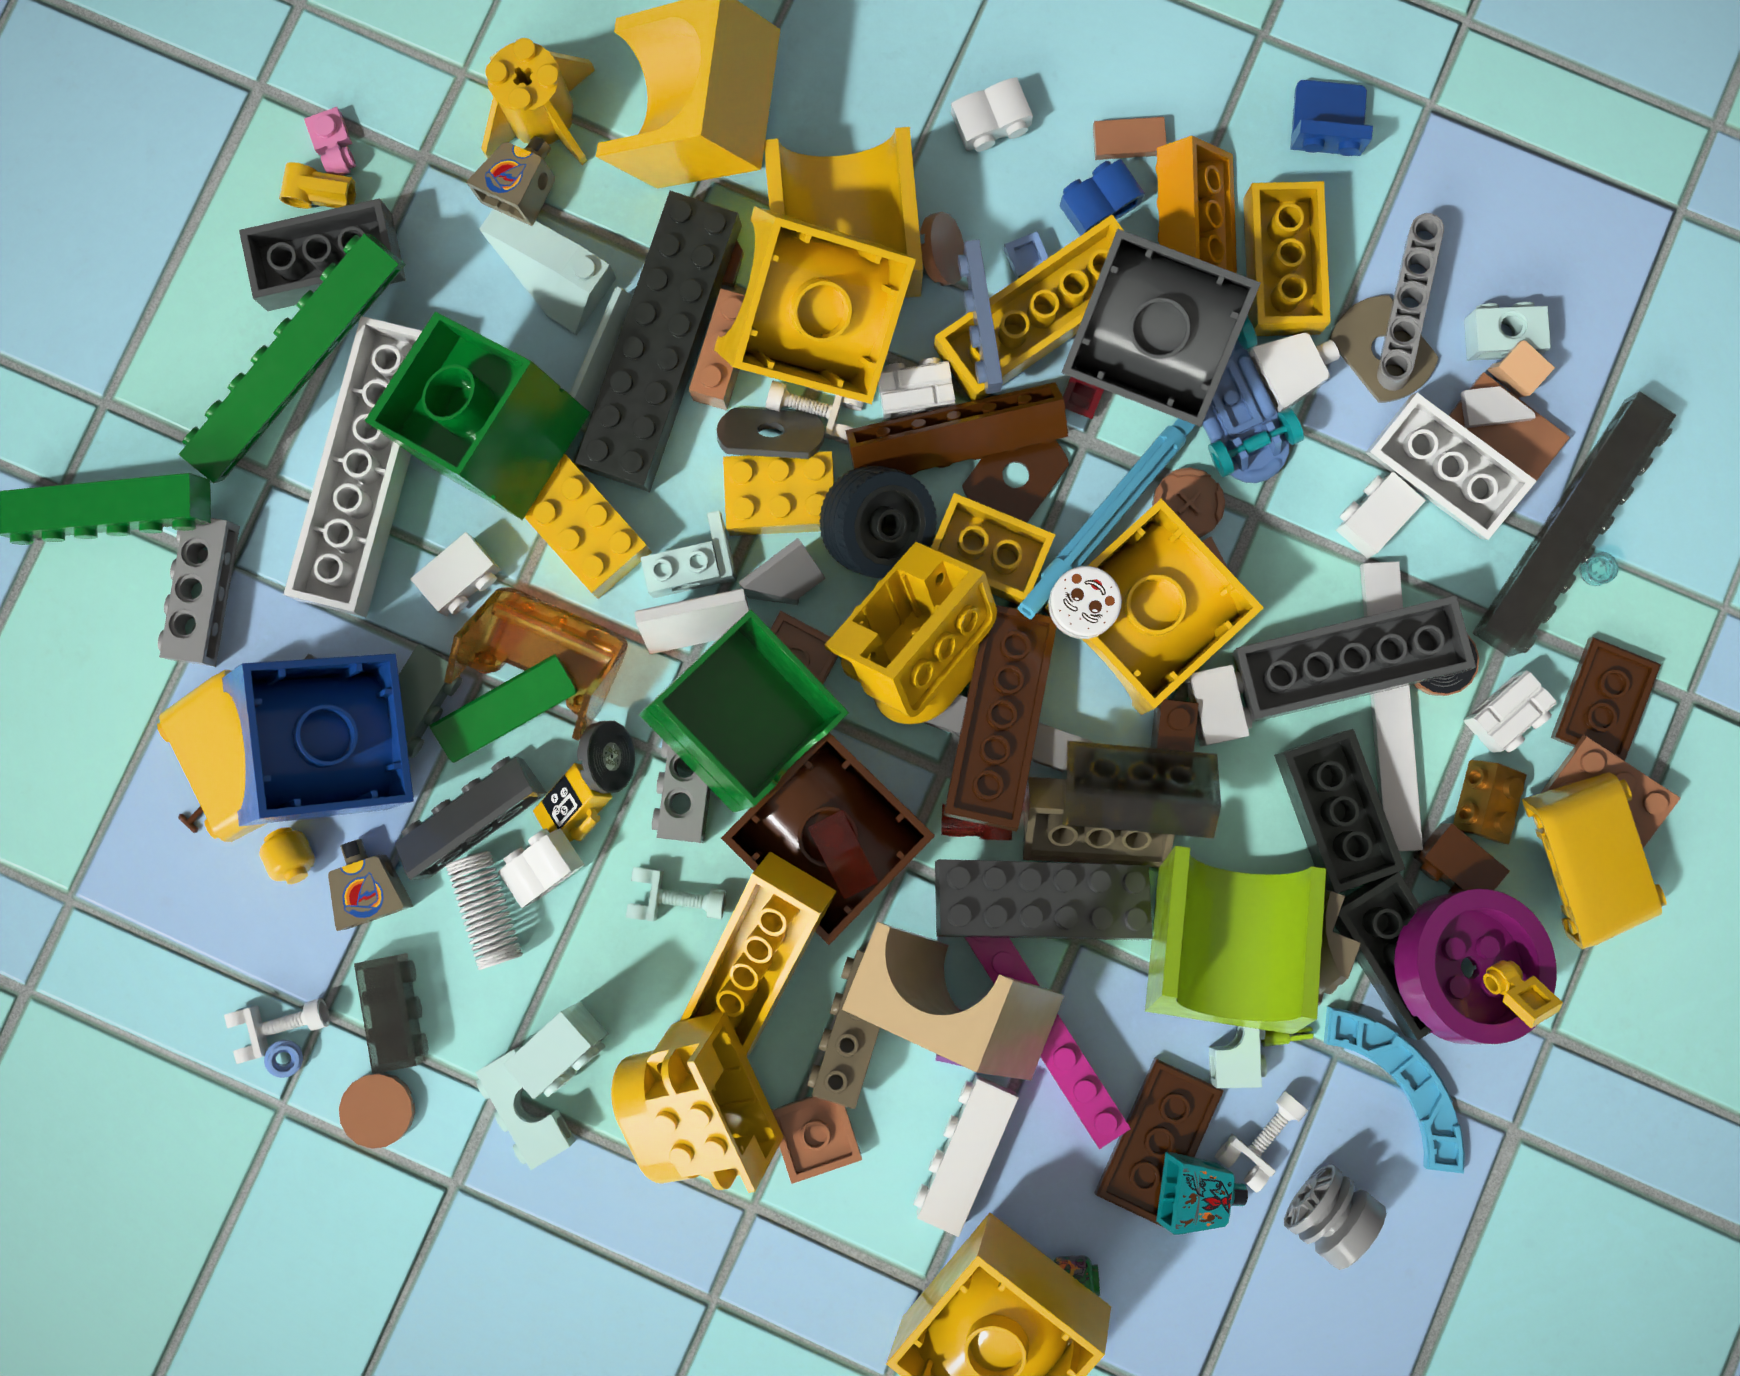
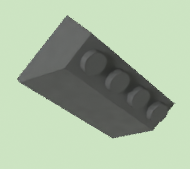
M510 756L503 758L491 768L494 773L483 781L480 777L472 780L461 789L464 793L453 802L450 799L441 802L431 810L433 813L431 818L424 823L418 820L401 832L404 837L398 840L395 845L405 873L410 880L429 879L442 870L446 864L456 860L547 795V792L524 759L518 757L511 759Z

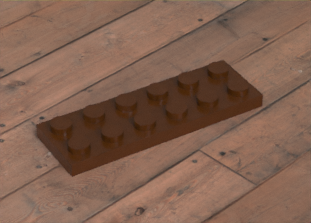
M996 605L997 616L995 623L989 633L979 643L943 816L1017 832L1057 627L1049 616L1036 614L1031 620L1017 609Z

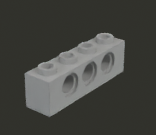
M211 518V523L196 524L195 530H177L176 539L179 547L177 558L173 560L170 568V576L173 581L171 592L166 597L164 603V612L166 614L165 627L158 637L160 658L216 667L240 526L227 520ZM207 547L208 556L206 560L198 563V553ZM200 582L202 591L197 598L193 599L191 595L192 588ZM194 617L196 622L195 629L187 635L185 631L186 623Z
M663 740L661 757L667 758L665 772H659L657 793L662 794L660 808H655L653 812L652 830H657L656 838L704 843L711 789L695 772L687 778H682L678 774L677 765L681 758ZM681 793L688 795L691 801L690 809L684 814L676 813L672 806L674 797Z

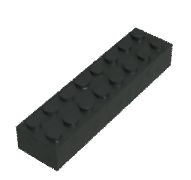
M671 190L669 191L575 462L583 470L647 492L651 491L742 227L737 212Z

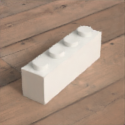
M976 1074L972 1082L966 1080L958 1098V1101L963 1103L957 1117L954 1115L950 1116L943 1136L948 1138L943 1151L936 1149L928 1170L933 1172L928 1186L921 1184L916 1194L913 1205L918 1207L917 1219L959 1237L1019 1098L1016 1092Z

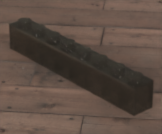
M1640 391L1624 400L1472 634L1507 657L1521 654L1522 652L1526 653L1531 649L1538 637L1534 634L1541 622L1543 624L1546 623L1557 609L1554 602L1560 593H1566L1575 582L1576 576L1573 573L1579 564L1587 562L1594 553L1596 546L1592 544L1599 534L1603 535L1613 524L1615 517L1612 513L1618 504L1620 506L1623 505L1633 493L1634 487L1631 484L1637 475L1641 476L1652 464L1653 458L1650 456L1656 446L1660 447L1672 433L1673 429L1669 426L1676 417V414Z

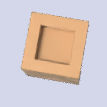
M1523 340L1518 342L1501 362L1492 364L1487 370L1512 394L1520 398L1530 396L1555 367L1527 341Z

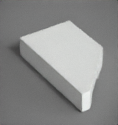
M1501 386L1464 390L1460 393L1465 428L1524 422L1536 418L1535 412Z

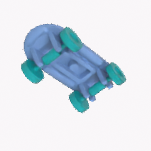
M1248 316L1202 425L1211 442L1208 445V449L1219 474L1222 477L1231 475L1233 478L1245 483H1259L1270 479L1279 472L1289 454V443L1294 445L1303 441L1304 433L1296 414L1291 408L1288 407L1277 412L1247 349L1257 345V336Z

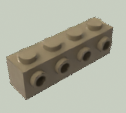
M859 950L856 951L854 958L847 957L841 975V978L847 980L843 994L836 992L830 1014L836 1015L832 1030L824 1029L818 1050L825 1051L821 1066L813 1064L807 1086L814 1088L812 1092L813 1097L851 1109L856 1108L880 1027L842 1010L865 953Z

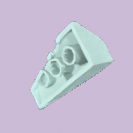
M493 209L479 228L547 317L576 336L616 279L610 264L581 245L537 221L530 226Z

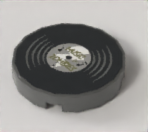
M599 721L586 727L580 737L577 750L578 761L582 760L584 769L580 770L582 779L590 789L599 793L621 791L632 778L635 766V748L630 734L623 725L616 721Z

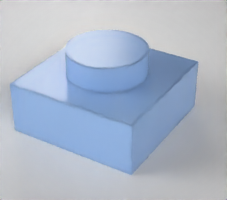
M1038 232L1004 244V251L1016 280L1048 259Z

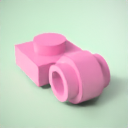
M338 107L304 118L314 149L320 156L326 173L340 176L351 173V168L356 167L355 160L348 145L352 144V141Z

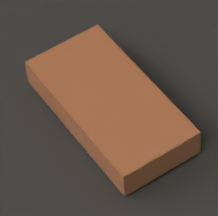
M1164 117L1094 121L1095 160L1157 156V147L1166 145Z

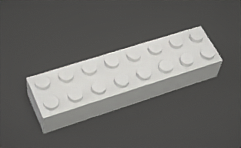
M364 316L360 317L283 595L297 601L367 618L411 454L366 423L365 419L422 332L421 330Z

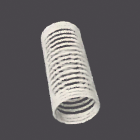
M490 851L470 855L450 862L445 866L448 875L452 876L450 881L455 882L452 884V888H457L453 893L460 894L455 899L461 901L457 906L463 907L459 912L466 913L461 918L468 919L463 925H471L465 930L466 932H472L468 934V938H474L470 940L469 944H477L471 950H480L474 953L473 956H483L475 961L478 970L523 955L520 949L521 946H519L520 943L518 942L503 946L518 939L516 936L503 939L515 934V930L500 933L512 928L514 924L494 928L510 922L512 918L509 917L489 923L509 915L510 912L506 911L486 917L507 909L508 906L504 905L483 911L506 902V899L480 905L502 897L504 893L475 900L499 891L502 887L499 886L472 894L499 884L500 881L496 880L469 888L496 878L498 874L466 882L494 872L496 868L463 876L493 865L495 862L491 858Z

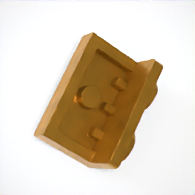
M1470 760L1453 825L1462 832L1472 833L1497 843L1509 845L1527 774L1499 763Z

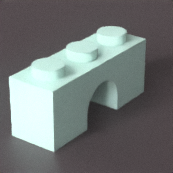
M1237 1026L1236 1036L1229 1044L1209 1046L1210 1084L1216 1088L1262 1087L1261 1077H1266L1267 1063L1265 1055L1260 1053V1040L1265 1039V1030Z
M521 1045L475 1073L479 1078L476 1080V1084L480 1093L485 1099L488 1100L490 1098L497 1110L494 1115L498 1125L504 1132L509 1131L516 1143L513 1145L516 1157L523 1165L527 1163L530 1170L569 1148L576 1140L558 1109L543 1117L532 1116L524 1110L521 1103L523 1087L503 1066L522 1047Z

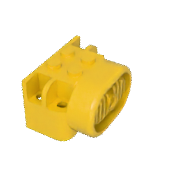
M915 542L886 576L878 581L875 588L863 602L855 607L852 614L824 646L826 650L842 657L841 666L844 673L861 683L864 692L874 699L877 708L886 718L901 724H919L932 720L942 714L971 681L979 643L989 633L995 623L997 608L986 574L982 570Z
M726 1011L678 1021L672 1024L654 1050L625 1057L618 1064L614 1072L611 1087L614 1115L639 1168L648 1179L655 1183L664 1184L696 1178L701 1175L709 1179L715 1189L724 1190L729 1189L736 1176L740 1175L748 1193L756 1191L784 1136Z

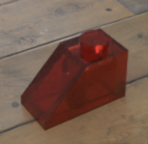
M843 810L808 827L844 899L878 883L877 877Z

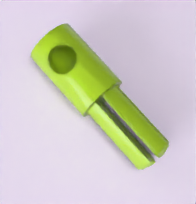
M1307 1026L1296 1033L1310 1032L1313 1029L1311 1026ZM1265 1030V1039L1261 1040L1263 1047L1289 1044L1291 1041L1313 1039L1314 1033L1290 1036L1287 1033Z

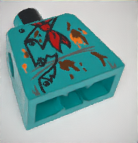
M1166 1152L1156 1222L1174 1235L1225 1227L1229 1223L1231 1206L1246 1205L1248 1200L1247 1188L1243 1183H1234V1173L1218 1163Z

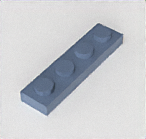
M980 240L965 241L963 255H958L960 277H967L969 290H964V303L966 312H973L975 325L969 326L972 348L978 347L980 361L975 362L978 384L984 383L986 394L1001 391L1003 380Z

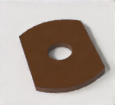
M1057 441L1048 444L1038 443L1029 445L1013 452L1003 451L990 454L979 461L963 483L962 488L968 499L1028 523L1065 472L1069 462ZM1019 463L1025 466L1029 474L1027 483L1019 488L1008 486L1004 482L1002 475L1007 465Z

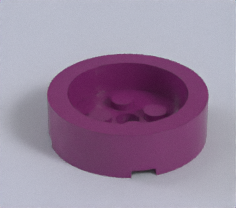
M1473 889L1444 894L1420 905L1408 925L1403 926L1399 934L1394 960L1397 985L1403 1001L1411 1014L1418 1016L1431 1029L1430 1032L1437 1037L1458 1044L1507 1043L1519 1039L1532 1031L1536 1026L1530 1028L1502 1002L1504 995L1491 993L1484 984L1483 976L1486 974L1487 968L1501 960L1513 961L1522 970L1523 981L1535 976L1553 994L1555 993L1557 980L1555 953L1546 930L1533 912L1517 899L1505 893L1489 889ZM1465 957L1472 962L1473 966H1476L1470 978L1466 977L1461 970V963Z

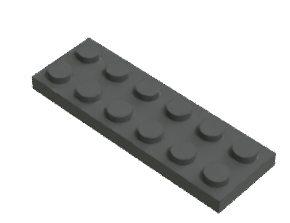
M947 859L935 861L936 937L1153 939L1149 865Z

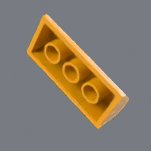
M1189 136L1157 147L1156 174L1158 176L1159 244L1237 273L1233 154L1195 136Z

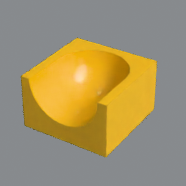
M681 0L616 18L614 32L622 37L634 51L644 73L648 95L647 112L644 124L638 135L598 143L596 157L657 189L761 170L780 28L738 0Z
M989 1213L903 1315L886 1365L900 1376H1087L1105 1355L1111 1306L992 1213Z

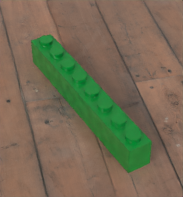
M364 233L361 237L357 234L350 239L343 249L346 255L337 265L333 262L324 270L320 276L323 283L315 292L309 290L304 294L296 305L300 310L292 320L287 317L277 326L273 332L277 336L269 347L263 345L256 351L250 360L254 364L246 374L239 373L227 387L231 391L223 402L221 400L214 402L205 413L208 420L200 429L197 426L194 427L182 440L185 447L178 455L213 484L223 481L360 320V317L366 313L406 265L372 234Z

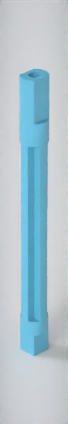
M1178 418L1172 426H1167L1041 573L1042 579L1018 606V610L1024 616L1032 620L1049 600L1050 592L1057 580L1067 571L1080 567L1085 563L1186 443V436L1196 426L1195 424Z

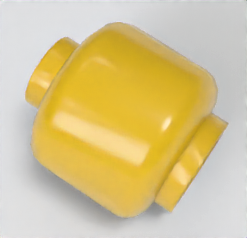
M285 827L271 832L264 838L265 843L261 846L259 855L272 880L295 884L308 876L307 871L314 865L315 855L306 836L301 831Z

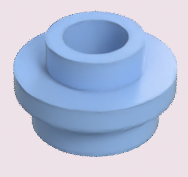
M279 1040L269 1046L264 1056V1064L267 1071L279 1078L295 1074L300 1069L303 1061L300 1047L290 1040ZM279 1053H289L291 1060L287 1064L278 1063L276 1057Z

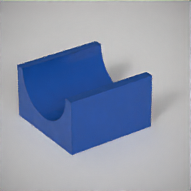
M396 653L242 663L222 678L223 692L229 693L235 703L244 742L245 791L241 808L237 811L239 826L388 810L414 801Z

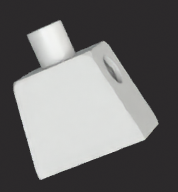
M1307 332L1257 345L1249 352L1277 412L1292 407L1323 385L1330 377L1326 365L1340 358L1339 350L1332 340L1315 346L1310 334Z

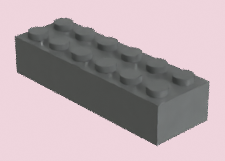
M1457 595L1239 647L1232 653L1236 670L1240 673L1244 687L1243 697L1245 705L1249 709L1252 723L1467 672L1476 667Z

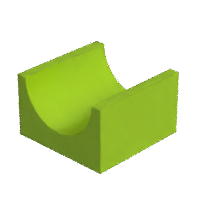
M1175 846L1158 868L1145 1012L1294 1034L1317 1020L1326 868L1311 866L1306 870L1288 874L1234 872L1204 864L1190 855L1189 847Z

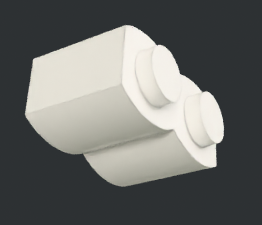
M1017 77L1001 81L985 90L968 94L951 103V115L966 151L975 149L977 152L987 150L995 144V140L1008 136L1009 139L1020 137L1032 125L1033 114Z
M547 828L541 830L528 840L531 846L525 851L521 847L503 859L506 865L498 873L521 908L534 903L585 865L561 828L549 833Z

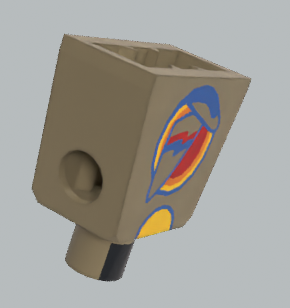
M533 136L525 149L509 142L502 143L466 183L482 204L532 226L555 182V176L544 160L551 151V147L538 136Z
M362 839L340 845L346 866L332 870L328 874L334 922L337 931L347 930L413 907L412 901L387 855H376L368 858Z

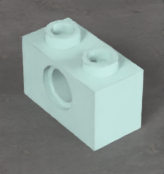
M1520 302L1513 304L1511 307L1499 308L1497 303H1486L1477 306L1464 319L1467 361L1504 359L1517 343L1523 340L1527 341L1541 355L1551 348L1548 306H1534L1533 302ZM1501 324L1510 327L1512 336L1504 334Z
M712 541L640 557L647 590L653 598L723 583Z

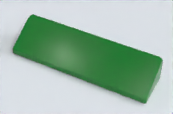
M554 654L429 726L447 757L452 763H455L570 698L578 690L574 677L558 656Z

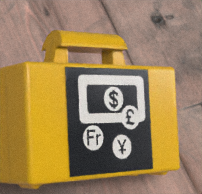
M574 763L533 810L543 829L547 828L549 833L561 828L569 842L574 839L582 841L600 821V815L597 814L612 798L611 793H599L588 787L580 773V770H584L583 766L578 763Z

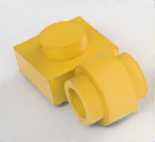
M1501 960L1488 967L1486 974L1483 976L1486 988L1495 995H1504L1502 1002L1530 1028L1560 1011L1563 1002L1535 976L1523 981L1522 970L1515 962Z

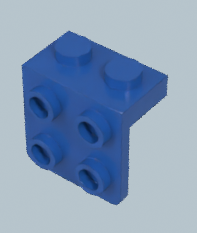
M1300 80L1295 87L1290 150L1340 154L1343 156H1361L1371 142L1373 126L1364 125L1366 88L1355 84Z

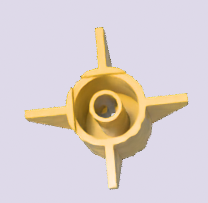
M520 38L515 43L505 46L489 57L491 61L486 66L485 74L493 100L481 147L484 155L489 158L502 143L510 142L515 137L524 143H529L533 136H538L548 144L560 140L581 165L587 162L585 154L569 131L573 121L572 114L574 109L573 100L569 92L595 71L589 59L548 51L528 38Z

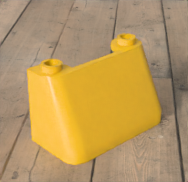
M224 670L212 676L160 713V722L157 723L160 735L166 742H170L207 818L204 823L208 833L214 839L219 838L224 842H233L267 824L239 826L237 811L241 808L245 791V752L240 719L235 703L229 693L223 692L222 678L230 673L231 670Z
M1610 772L1522 799L1527 816H1533L1535 825L1538 828L1535 831L1537 837L1543 842L1563 903L1560 907L1562 913L1567 917L1561 920L1566 936L1581 949L1598 945L1661 915L1662 906L1667 904L1662 888L1659 884H1654L1628 804V801L1632 800L1630 788L1625 779L1619 780Z

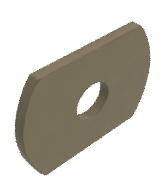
M1389 295L1367 298L1353 305L1338 320L1330 336V340L1336 344L1339 354L1378 403L1400 400L1417 391L1431 376L1438 361L1437 354L1421 336L1414 368L1407 384L1402 389L1392 391L1383 388L1379 383L1377 370L1380 360L1373 355L1371 346L1374 339L1385 337L1393 302ZM1397 331L1394 333V337L1398 341L1407 342L1411 340L1407 332ZM1398 365L1386 367L1390 375L1400 376L1404 374L1403 369Z

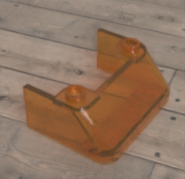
M503 587L497 589L454 635L444 682L452 684L466 666L480 673H491L500 670L505 663H508L525 671L556 654L574 677L578 690L575 695L566 699L565 702L567 707L574 714L578 715L572 738L579 741L586 727L593 722L600 712L624 660L628 643L622 635L518 589Z

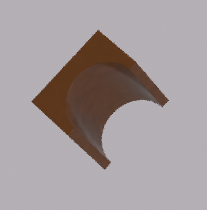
M829 732L804 753L781 777L778 784L755 807L750 808L721 839L753 871L756 870L768 853L772 852L836 890L829 907L815 931L830 945L935 835Z

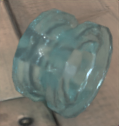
M1597 552L1585 557L1579 567L1582 580L1591 586H1601L1612 581L1617 576L1619 570L1616 559L1606 552ZM1600 561L1602 562L1600 567L1605 566L1606 573L1597 577L1596 574L1598 572L1592 571V565Z

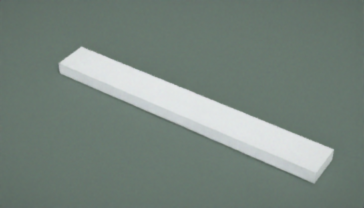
M1399 561L1361 564L1364 617L1403 608ZM1410 685L1370 695L1378 796L1399 851L1423 850Z

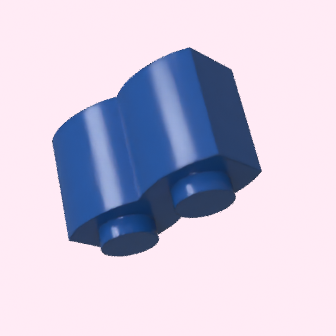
M1121 159L1110 163V161L1103 162L1094 169L1092 178L1083 182L1077 179L1063 190L1064 195L1059 206L1080 236L1110 215L1118 219L1141 204L1145 192Z

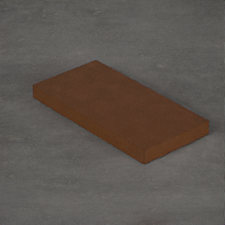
M1154 1057L1126 1120L1131 1129L1119 1136L1094 1192L1095 1195L1160 1225L1156 1222L1165 1153L1173 1152L1195 1157L1224 1090L1216 1088L1210 1083Z

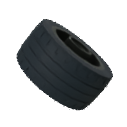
M883 466L855 468L839 477L833 483V486L830 487L829 492L826 493L823 505L821 506L819 520L822 541L829 554L845 568L868 577L884 578L915 542L927 547H931L933 544L937 524L934 501H932L929 491L919 480L903 471Z

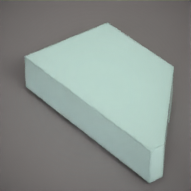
M719 510L709 512L707 517L720 577L723 583L736 581V570L722 512Z

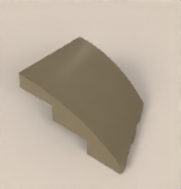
M1325 890L1318 1005L1321 1004L1324 993L1332 994L1339 985H1342L1349 978L1361 944L1358 941L1333 932L1345 896Z

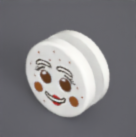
M1080 566L1064 573L1053 586L1048 601L1049 613L1056 627L1066 635L1077 639H1090L1103 634L1118 618L1122 604L1121 593L1115 580L1107 572L1092 566Z

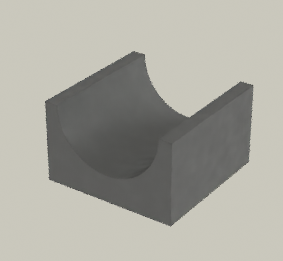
M1117 229L1061 373L1201 427L1261 282Z

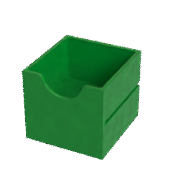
M434 312L365 419V422L430 468L523 520L590 412L569 393L560 388V385L531 360Z
M750 609L639 715L734 813L755 807L778 784V781L787 770L813 745L825 737L849 712Z

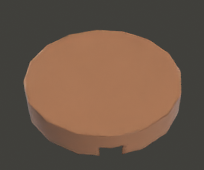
M938 212L930 214L924 219L920 228V235L925 234V243L921 244L923 266L928 276L935 283L940 282V286L956 284L961 280L958 255H963L964 250L961 231L956 221L948 213Z
M384 1072L365 1075L352 1082L343 1093L339 1106L340 1124L346 1135L358 1145L371 1149L387 1147L401 1139L412 1125L415 1115V1103H413L410 1095L412 1093L409 1087L397 1076Z

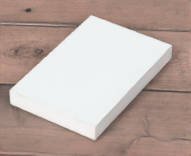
M741 588L637 610L634 613L636 624L649 654H655L716 641L750 609L744 589Z

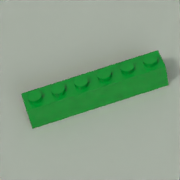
M191 473L0 491V536L10 538V543L17 545L33 544L35 538H42L43 541L63 542L65 541V536L74 535V538L96 539L98 538V533L103 532L110 536H129L130 530L137 529L142 533H162L163 527L171 526L174 530L189 531L195 530L196 524L211 523L210 480Z

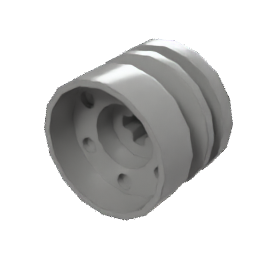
M1329 1164L1315 1172L1294 1196L1286 1211L1284 1226L1292 1233L1299 1234V1239L1307 1244L1315 1242V1252L1335 1268L1341 1270L1355 1263L1370 1248L1384 1225L1387 1213L1385 1206L1366 1191L1360 1189L1354 1192V1181L1349 1177H1343L1342 1171Z

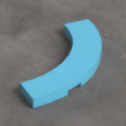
M1327 1006L1324 1043L1355 1051L1370 1059L1386 1071L1407 1096L1415 1112L1422 1135L1423 1167L1429 1170L1464 1174L1465 1153L1461 1126L1458 1124L1452 1105V1098L1430 1062L1403 1036L1367 1016Z

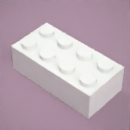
M1418 392L1412 394L1365 452L1390 472H1395L1410 487L1477 537L1485 540L1491 538L1536 483L1534 478Z

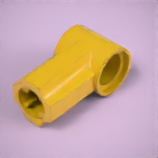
M290 162L285 165L279 196L280 201L303 209H309L312 205L339 208L355 203V181L352 177L321 173L310 166Z

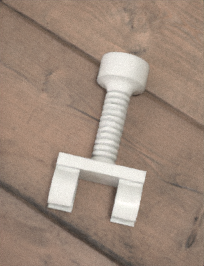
M773 380L765 408L780 412L781 408L788 406L803 412L809 411L810 414H816L820 417L825 418L826 416L828 423L825 430V438L848 444L845 430L853 428L843 424H836L840 408L844 406L851 410L861 411L864 402L836 395L834 403L828 406L827 403L811 401V399L796 394L794 396V394L788 392L787 384Z
M322 998L305 1002L302 1012L300 1011L267 1022H262L258 1005L224 1015L227 1028L244 1023L247 1024L252 1044L251 1046L233 1051L236 1064L265 1056L269 1048L266 1036L307 1025L310 1030L314 1031L327 1027L330 1023L328 1007Z
M1286 1091L1276 1101L1279 1107L1278 1113L1264 1127V1130L1257 1136V1139L1254 1140L1255 1142H1252V1145H1245L1235 1135L1231 1134L1228 1141L1220 1147L1215 1155L1217 1160L1226 1168L1235 1163L1241 1152L1255 1162L1257 1165L1248 1172L1244 1182L1256 1193L1266 1185L1270 1176L1272 1177L1276 1172L1261 1158L1262 1153L1265 1152L1266 1147H1269V1144L1272 1143L1271 1141H1274L1273 1138H1276L1279 1135L1278 1133L1283 1130V1127L1286 1126L1285 1124H1288V1121L1297 1120L1299 1122L1309 1111Z

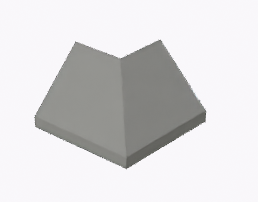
M797 538L739 581V584L744 589L745 595L750 599L798 605L800 597L826 578L802 542Z

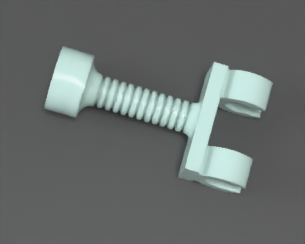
M633 867L631 881L651 883L652 885L649 906L628 904L627 918L657 921L659 904L666 903L667 905L670 903V905L674 906L681 905L682 907L688 906L689 908L695 907L696 909L702 908L706 911L707 918H723L727 896L726 890L711 888L710 893L704 896L702 894L696 895L695 893L689 894L688 892L682 893L681 891L678 893V891L673 890L671 892V890L662 889L664 871Z

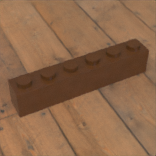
M1056 382L845 430L853 469L865 466H883L903 471L909 475L934 467H948L953 463L964 460L983 459L987 455L1003 451L1013 452L1029 445L1038 443L1048 444L1057 439L1068 437L1064 398Z

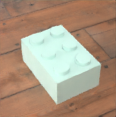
M578 1002L559 1012L510 1057L503 1066L533 1100L542 1093L549 1097L578 1073L577 1070L591 1061L606 1047L601 1041L609 1033L584 1005Z

